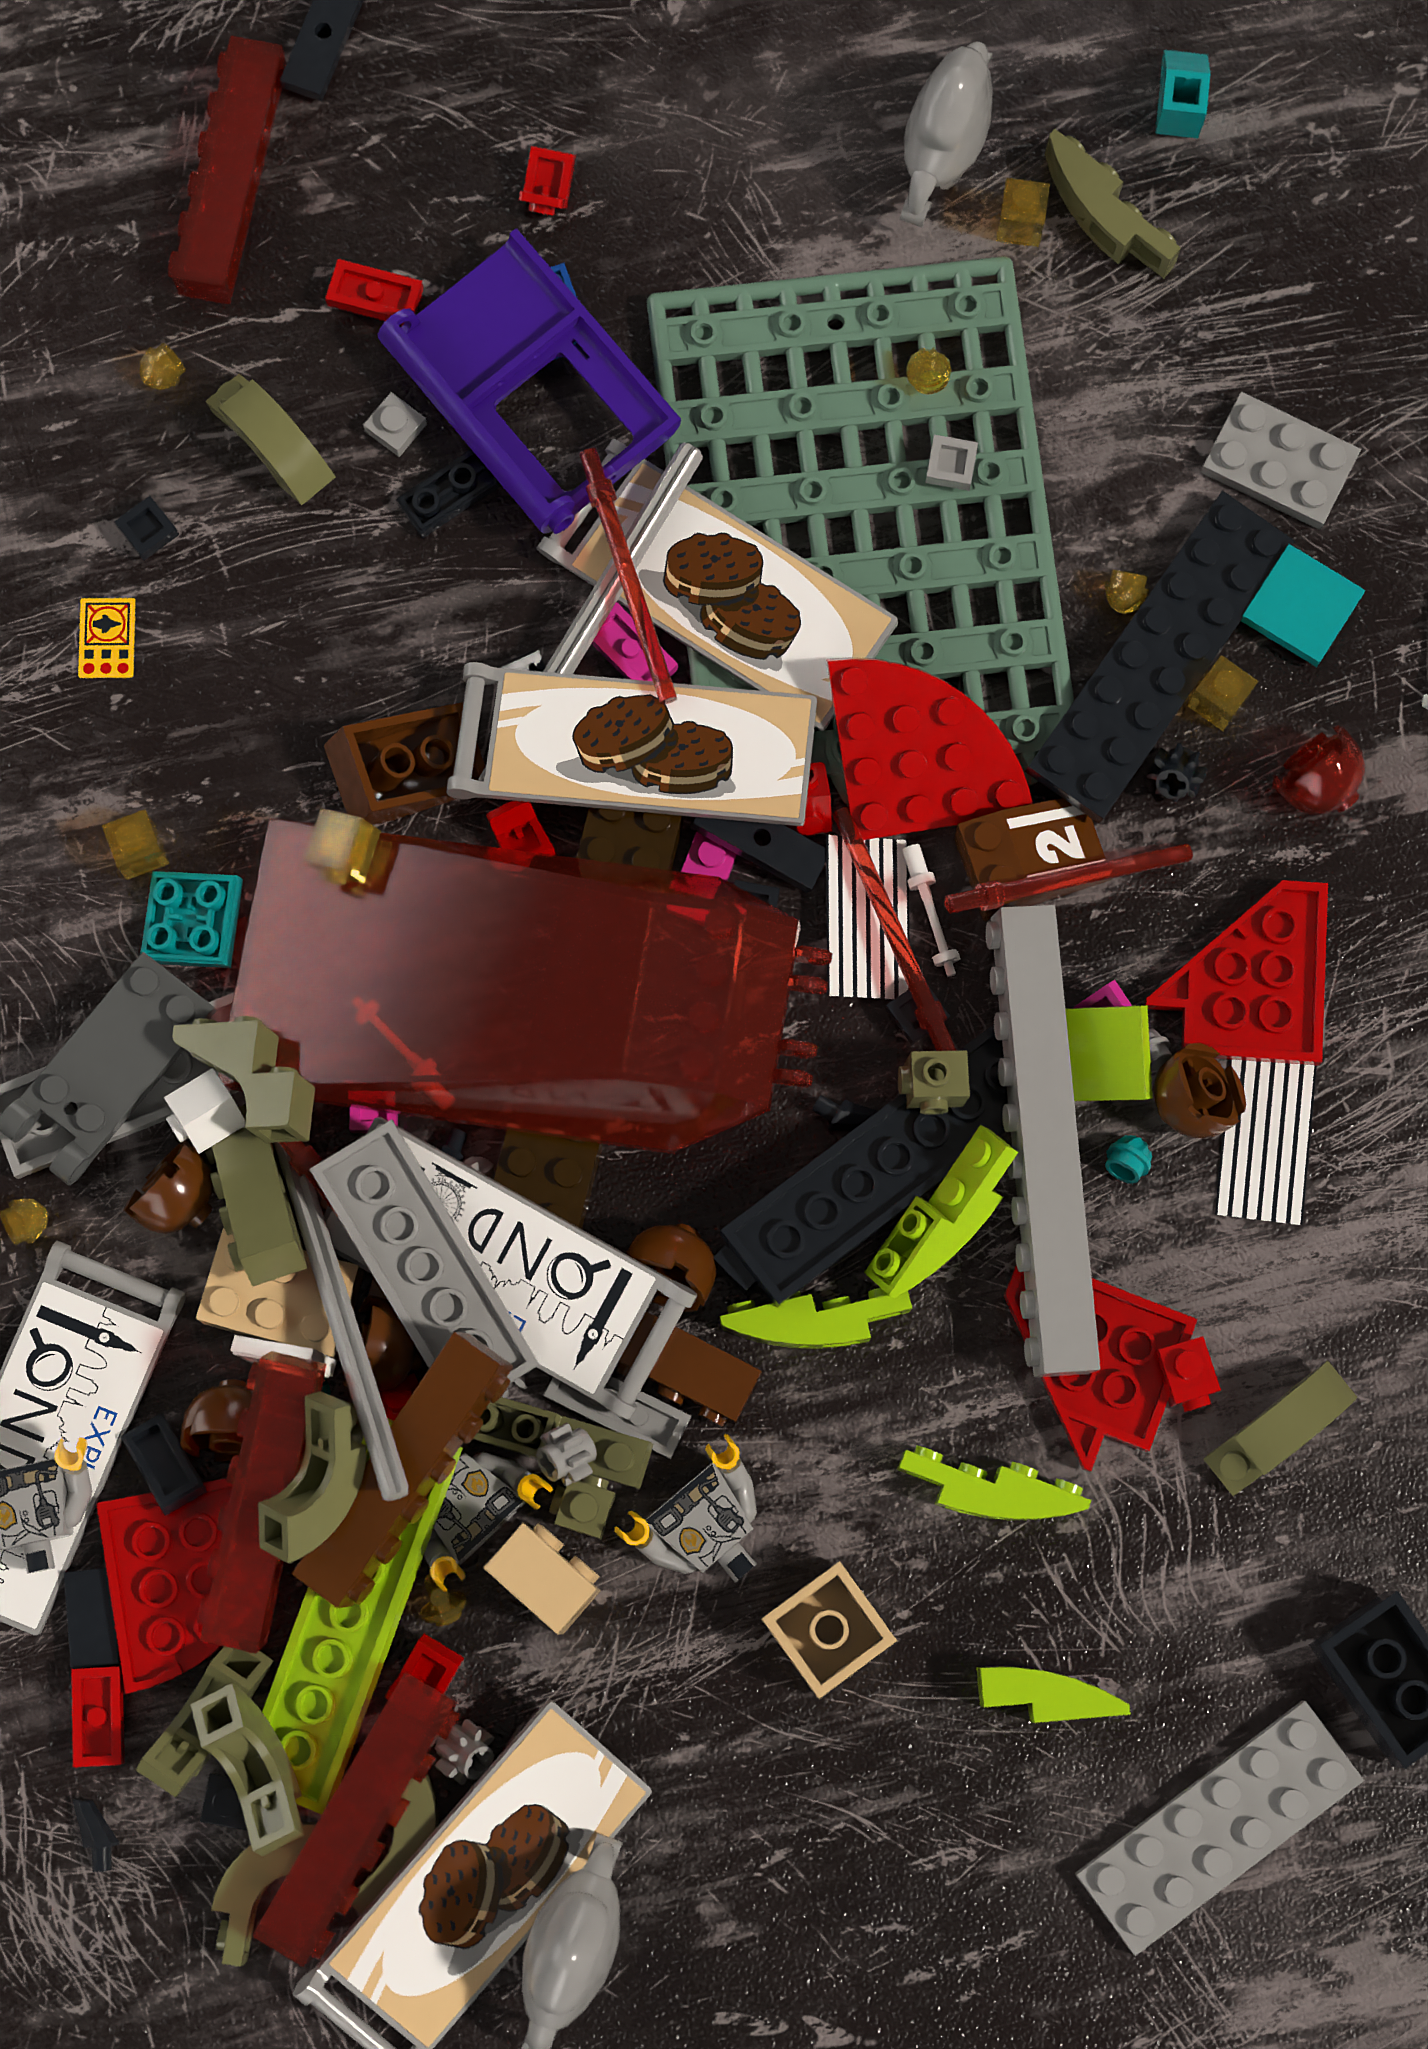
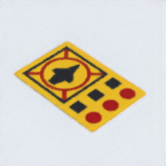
M134 598L81 599L79 678L133 677Z

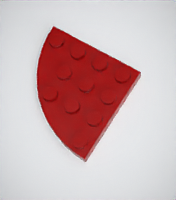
M858 657L826 659L854 842L954 826L1000 810L1032 804L1030 789L1022 766L1011 745L991 718L963 692L928 672L900 663L876 658Z
M283 1467L204 1482L203 1484L207 1490L205 1494L166 1516L152 1493L96 1503L125 1694L155 1687L177 1678L200 1665L222 1648L254 1612L265 1594L279 1562V1558L260 1548L258 1502L278 1495L288 1486L287 1468Z

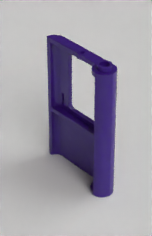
M517 228L509 233L507 242L499 250L419 314L416 315L411 309H402L390 316L378 332V339L542 533L553 532L558 534L568 528L574 521L576 513L673 436L681 424V418ZM559 356L565 357L633 436V441L628 447L577 488L568 492L561 489L496 412V406L500 401Z

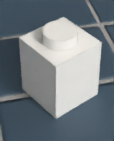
M213 1068L164 1097L173 1113L166 1118L169 1126L180 1143L189 1138L198 1154L245 1126L246 1121Z

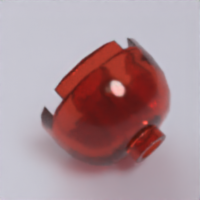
M1333 727L1337 734L1330 738L1323 732L1314 736L1284 763L1283 766L1290 770L1281 781L1277 775L1275 776L1273 788L1294 809L1309 815H1323L1335 809L1341 813L1358 800L1360 794L1357 790L1365 776V760L1359 745L1344 727Z

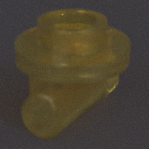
M427 1575L424 1584L430 1602L420 1611L423 1621L435 1623L436 1626H445L455 1622L461 1617V1611L467 1605L465 1594L462 1592H452L449 1594L448 1591L443 1592L431 1578V1575Z

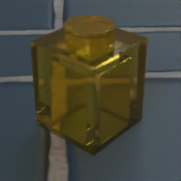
M1006 178L996 241L1039 247L1045 224L1049 183Z
M1221 655L1195 689L1187 706L1224 731L1248 700L1259 681Z
M321 808L304 862L319 871L317 877L323 881L339 886H344L346 879L364 884L381 831L361 817Z
M145 809L102 825L116 866L127 880L170 864L155 823Z

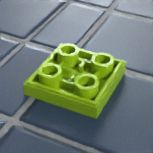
M1147 1005L1065 1008L1074 1101L1147 1100L1153 1098Z

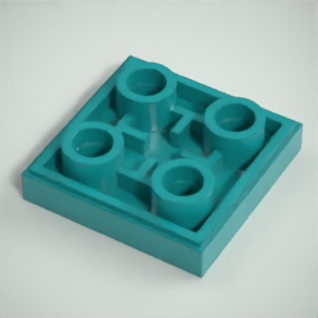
M1288 544L1244 612L1241 621L1317 667L1366 590Z
M152 871L141 953H146L159 964L231 968L243 879L237 875Z

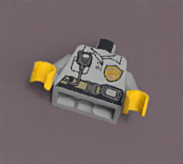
M724 1434L723 1436L728 1442V1447L723 1453L715 1454L709 1444L706 1445L705 1449L713 1462L646 1520L636 1512L629 1511L628 1514L635 1519L634 1528L630 1532L624 1533L616 1526L615 1533L626 1543L634 1545L657 1566L682 1574H689L697 1569L703 1573L718 1561L736 1583L757 1565L739 1543L753 1530L751 1522L756 1517L757 1508L753 1481L739 1458V1449L732 1438Z
M79 1437L76 1445L77 1452L75 1453L65 1449L64 1439L61 1438L53 1459L0 1470V1550L22 1547L27 1574L54 1569L55 1564L50 1540L72 1536L73 1527L79 1524L83 1518L92 1495L87 1463L83 1460L88 1444L84 1438Z
M486 1452L478 1453L473 1457L468 1456L466 1453L460 1456L424 1553V1557L430 1566L431 1578L443 1592L448 1590L443 1582L444 1578L451 1572H456L458 1577L464 1580L466 1577L465 1573L458 1564L464 1563L526 1503L536 1510L539 1509L541 1506L533 1500L535 1492L540 1488H545L551 1493L553 1491L552 1486L540 1476L531 1474L513 1459Z

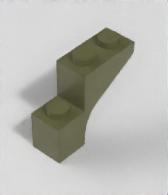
M238 1016L233 1022H217L211 1019L200 1018L193 1020L192 1024L173 1026L172 1038L178 1046L190 1052L198 1061L241 1085L246 1099V1129L265 1143L309 1141L315 1087L300 1076L296 1069L282 1066L275 1067L279 1036L266 1027L262 1020L252 1016Z

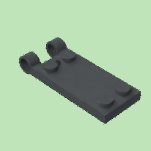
M142 952L23 1095L3 1111L0 1116V1132L16 1143L24 1138L39 1117L46 1113L76 1137L74 1141L67 1144L57 1154L49 1168L67 1185L73 1184L82 1176L93 1159L185 1050L173 1041V1026L192 1024L193 1020L200 1018L211 1019L217 1010L150 956ZM71 1103L76 1104L77 1112L74 1115H67L65 1113L66 1106Z

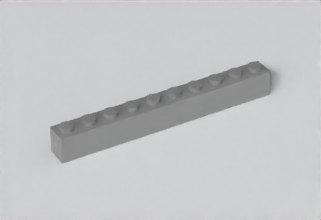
M1055 905L1000 907L991 917V922L986 924V943L988 949H994L995 967H992L990 970V987L992 994L998 995L1000 1011L995 1013L994 1031L996 1039L1002 1040L1004 1058L999 1060L998 1075L1001 1086H1007L1008 1104L1003 1106V1126L1005 1132H1011L1012 1148L1018 1152L1007 1170L1010 1179L1015 1178L1017 1197L1012 1198L1011 1214L1014 1225H1020L1021 1244H1017L1015 1255L1017 1269L1019 1272H1024L1026 1291H1021L1020 1294L1021 1315L1023 1319H1028L1030 1338H1026L1024 1343L1025 1360L1028 1367L1033 1366L1034 1378L1090 1374L1100 1370L1056 908Z

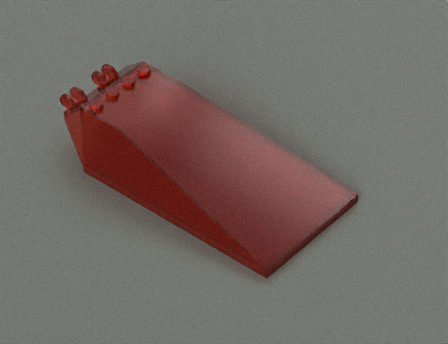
M269 818L229 1022H233L238 1016L256 1017L278 1035L279 1041L275 1067L282 1066L296 1069L300 1076L315 1087L314 1102L675 1154L680 1149L770 1111L774 1084L809 1087L812 1085L813 1075L803 1070L777 1069L779 1054L802 1059L816 1057L818 1046L813 1043L791 1039L782 1040L790 991L813 994L827 992L828 982L820 977L792 975L794 962L817 966L828 965L832 961L833 953L820 948L797 946L800 931L798 919L717 876ZM220 1072L218 1073V1077L226 1089L243 1092L239 1083Z

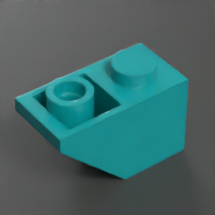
M1164 50L1155 134L1199 138L1207 115L1211 73L1207 54Z

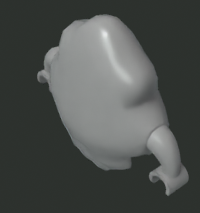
M973 42L967 47L961 46L948 53L927 79L914 103L904 135V160L908 173L911 176L909 194L900 215V220L923 228L926 214L930 211L932 202L928 201L934 188L940 187V189L947 190L955 185L964 172L976 161L985 144L992 113L993 90L991 75L987 66L991 62L992 53L988 52L987 47L982 42Z
M598 1833L584 1868L573 1872L562 1881L540 1908L523 1954L522 1993L524 2008L530 2022L522 2049H550L557 2031L570 2025L587 2008L606 1981L614 1962L620 1938V1904L611 1876L623 1843L621 1841Z

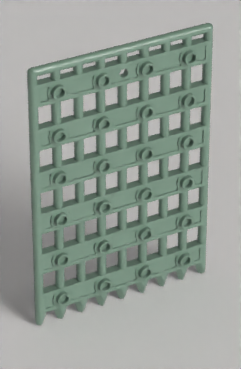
M1001 256L651 294L647 299V310L656 387L658 393L681 418L678 430L663 444L666 467L683 442L691 444L696 448L708 447L712 482L687 485L688 487L752 527L763 526V534L781 545L783 543L780 524L807 521L811 558L803 559L880 606V599L906 596L911 633L891 635L876 655V659L918 668L941 679L962 677L964 694L984 712L980 675L1007 672L1012 710L988 712L986 714L998 726L1011 745L1022 766L1028 786L1036 784L1038 781L1027 774L1025 770L1074 702L1012 260L1009 257ZM997 275L998 283L972 286L971 278ZM954 280V288L928 290L927 282ZM910 284L911 292L890 295H885L884 287ZM860 289H866L867 297L841 300L840 292ZM823 294L824 302L797 304L796 296ZM779 298L780 306L753 308V301ZM735 303L736 311L710 314L709 305ZM692 308V316L666 318L665 310ZM838 319L844 326L839 330H832L827 324L830 320ZM1005 331L1010 366L983 368L979 334ZM961 336L966 370L939 373L935 338ZM917 341L922 375L896 378L891 343ZM874 345L878 380L852 382L847 348ZM830 350L834 384L808 387L803 352ZM786 354L790 389L764 392L760 357ZM742 359L746 394L720 396L716 362ZM698 364L702 398L676 401L672 366ZM1016 414L1021 449L995 452L990 417ZM972 419L975 442H978L970 490L925 483L929 459L906 461L902 426L928 423L932 447L934 435L948 437L946 421ZM884 428L889 463L862 466L858 431ZM840 433L845 468L818 471L814 435ZM796 437L801 473L774 476L770 440ZM752 442L757 478L730 480L726 445ZM1028 497L1033 534L1006 536L1001 500ZM984 502L989 538L962 541L957 505ZM940 507L944 543L918 546L913 510ZM895 512L900 548L873 551L869 514ZM851 516L856 553L829 555L825 519ZM1040 582L1045 619L1018 622L1013 584ZM995 586L1000 624L973 626L969 589ZM951 591L956 628L929 631L924 594ZM687 646L691 685L756 690ZM1051 667L1057 705L1030 708L1025 670ZM834 716L832 719V730L814 731L811 763L823 762L825 764L827 778L832 780L842 801L848 805Z

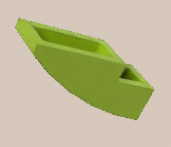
M1010 1666L976 1667L980 1706L994 1707L1028 1704L1029 1722L1039 1723L1130 1715V1706L1123 1700L1103 1689L1072 1677L1044 1670Z

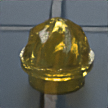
M164 343L156 349L153 347L148 348L139 363L140 376L143 383L157 390L176 386L180 382L178 377L186 371L179 357Z
M934 347L930 350L920 348L918 352L911 355L906 374L908 381L918 392L922 394H935L947 386L951 374V365L949 359L944 354L938 353Z
M1112 570L1110 582L1105 581L1104 585L1106 597L1111 607L1118 613L1123 614L1138 609L1149 594V589L1145 588L1147 576Z
M15 1199L10 1201V1207L0 1211L1 1221L10 1240L14 1245L24 1241L28 1244L35 1242L47 1227L48 1212L46 1208L34 1199Z

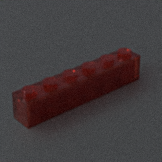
M230 36L227 52L221 51L219 55L217 76L220 78L217 91H211L207 106L210 122L208 130H202L198 140V156L201 159L198 171L192 170L188 181V196L191 197L188 211L183 210L179 218L178 236L181 237L178 251H172L168 264V276L173 279L177 292L181 296L229 305L231 303L282 91L280 78L287 64L282 45Z
M270 1351L262 1356L259 1362L254 1361L251 1366L247 1381V1390L253 1391L250 1408L243 1409L237 1428V1436L243 1438L240 1455L233 1456L227 1475V1483L233 1485L230 1502L223 1503L217 1522V1530L223 1531L220 1549L215 1548L213 1550L207 1568V1577L213 1578L210 1596L204 1595L197 1615V1623L203 1625L201 1641L257 1654L268 1641L285 1561L260 1548L258 1502L270 1499L282 1492L293 1481L302 1465L306 1448L305 1396L321 1391L327 1366L325 1363Z
M406 1671L403 1674L252 1937L302 1967L311 1960L312 1956L319 1961L321 1960L335 1936V1933L328 1930L329 1926L338 1912L344 1916L347 1915L361 1890L354 1886L363 1868L371 1872L386 1845L379 1842V1839L387 1825L390 1824L396 1828L406 1813L411 1801L404 1798L410 1785L413 1780L422 1784L434 1764L436 1758L430 1755L429 1752L437 1738L441 1737L447 1740L461 1716V1714L454 1711L459 1702L458 1699L410 1671Z

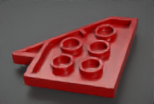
M1282 880L1146 998L1144 1005H1147L1148 1009L1183 1011L1181 1049L1188 1044L1202 1043L1220 1053L1214 1059L1317 1066L1322 1063L1328 883Z
M1015 1265L1004 1298L1025 1342L1026 1338H1030L1028 1319H1023L1020 1310L1021 1291H1026L1024 1272H1019L1017 1265ZM1092 1278L1100 1370L1090 1374L1041 1377L1082 1470L1087 1472L1092 1471L1104 1435L1145 1452L1150 1451L1170 1397L1156 1351L1190 1340L1198 1320Z

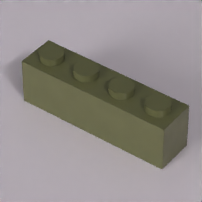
M245 1104V1105L239 1106L238 1108H239V1110H240L242 1116L244 1117V1119H245V1121H246V1104ZM244 1126L206 1149L205 1153L210 1165L216 1164L218 1170L210 1173L216 1195L219 1200L225 1198L226 1202L225 1207L219 1208L220 1217L227 1235L233 1234L235 1242L228 1244L229 1254L235 1270L240 1271L244 1269L253 1287L307 1269L274 1144L265 1143Z

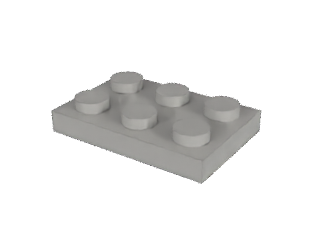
M1241 392L1200 473L1321 530L1361 449Z

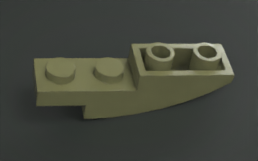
M1054 129L1049 135L1045 157L1059 195L1071 215L1095 244L1117 264H1120L1130 252L1164 279L1175 266L1181 249L1174 237L1165 229L1155 228L1142 218L1141 212L1128 201L1122 202L1118 199L1123 181L1119 179L1117 172L1110 165L1104 162H1097L1085 152L1084 147L1078 140L1071 136L1065 137L1058 130Z
M503 1397L495 1403L490 1402L480 1416L483 1419V1424L473 1438L483 1443L537 1459V1450L545 1446L540 1436L558 1426L569 1423L572 1431L577 1428L584 1429L595 1445L596 1459L588 1463L593 1471L590 1475L636 1489L641 1487L654 1445L643 1439L574 1420Z

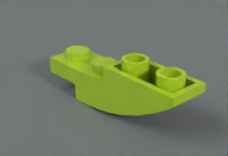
M980 1125L930 1200L926 1201L918 1196L914 1198L864 1273L889 1296L896 1298L937 1271L974 1236L1004 1198L994 1188L1018 1152L993 1131Z
M881 1288L868 1291V1300L851 1303L849 1296L823 1302L824 1310L816 1312L812 1294L801 1296L800 1291H798L778 1308L774 1303L755 1307L754 1300L730 1305L727 1307L728 1314L720 1316V1324L722 1330L767 1345L808 1349L844 1347L869 1342L871 1339L868 1327L869 1322L909 1313L912 1305L908 1291L893 1298Z
M917 1445L914 1453L908 1450L902 1453L897 1467L898 1471L940 1486L934 1505L982 1518L1000 1520L1055 1518L1087 1510L1092 1501L1081 1496L1082 1487L1057 1478L1054 1485L1036 1479L1039 1471L1013 1461L1010 1468L1004 1466L997 1468L993 1482L985 1480L988 1472L962 1462L959 1469L941 1463L942 1454Z

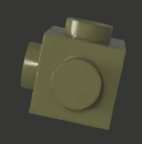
M912 1051L905 1061V1066H899L898 1069L899 1094H906L907 1108H920V1113L936 1115L948 1112V1107H963L970 1097L967 1051Z
M588 1475L566 1487L558 1485L549 1513L557 1515L554 1524L602 1540L616 1497L615 1492L607 1490L609 1481Z

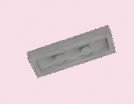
M611 1376L605 1388L618 1393L623 1382ZM555 1377L552 1378L544 1394L545 1398L612 1431L653 1443L652 1451L670 1460L691 1419V1415L642 1391L639 1392L634 1401L637 1408L631 1419H625L614 1414L599 1402Z

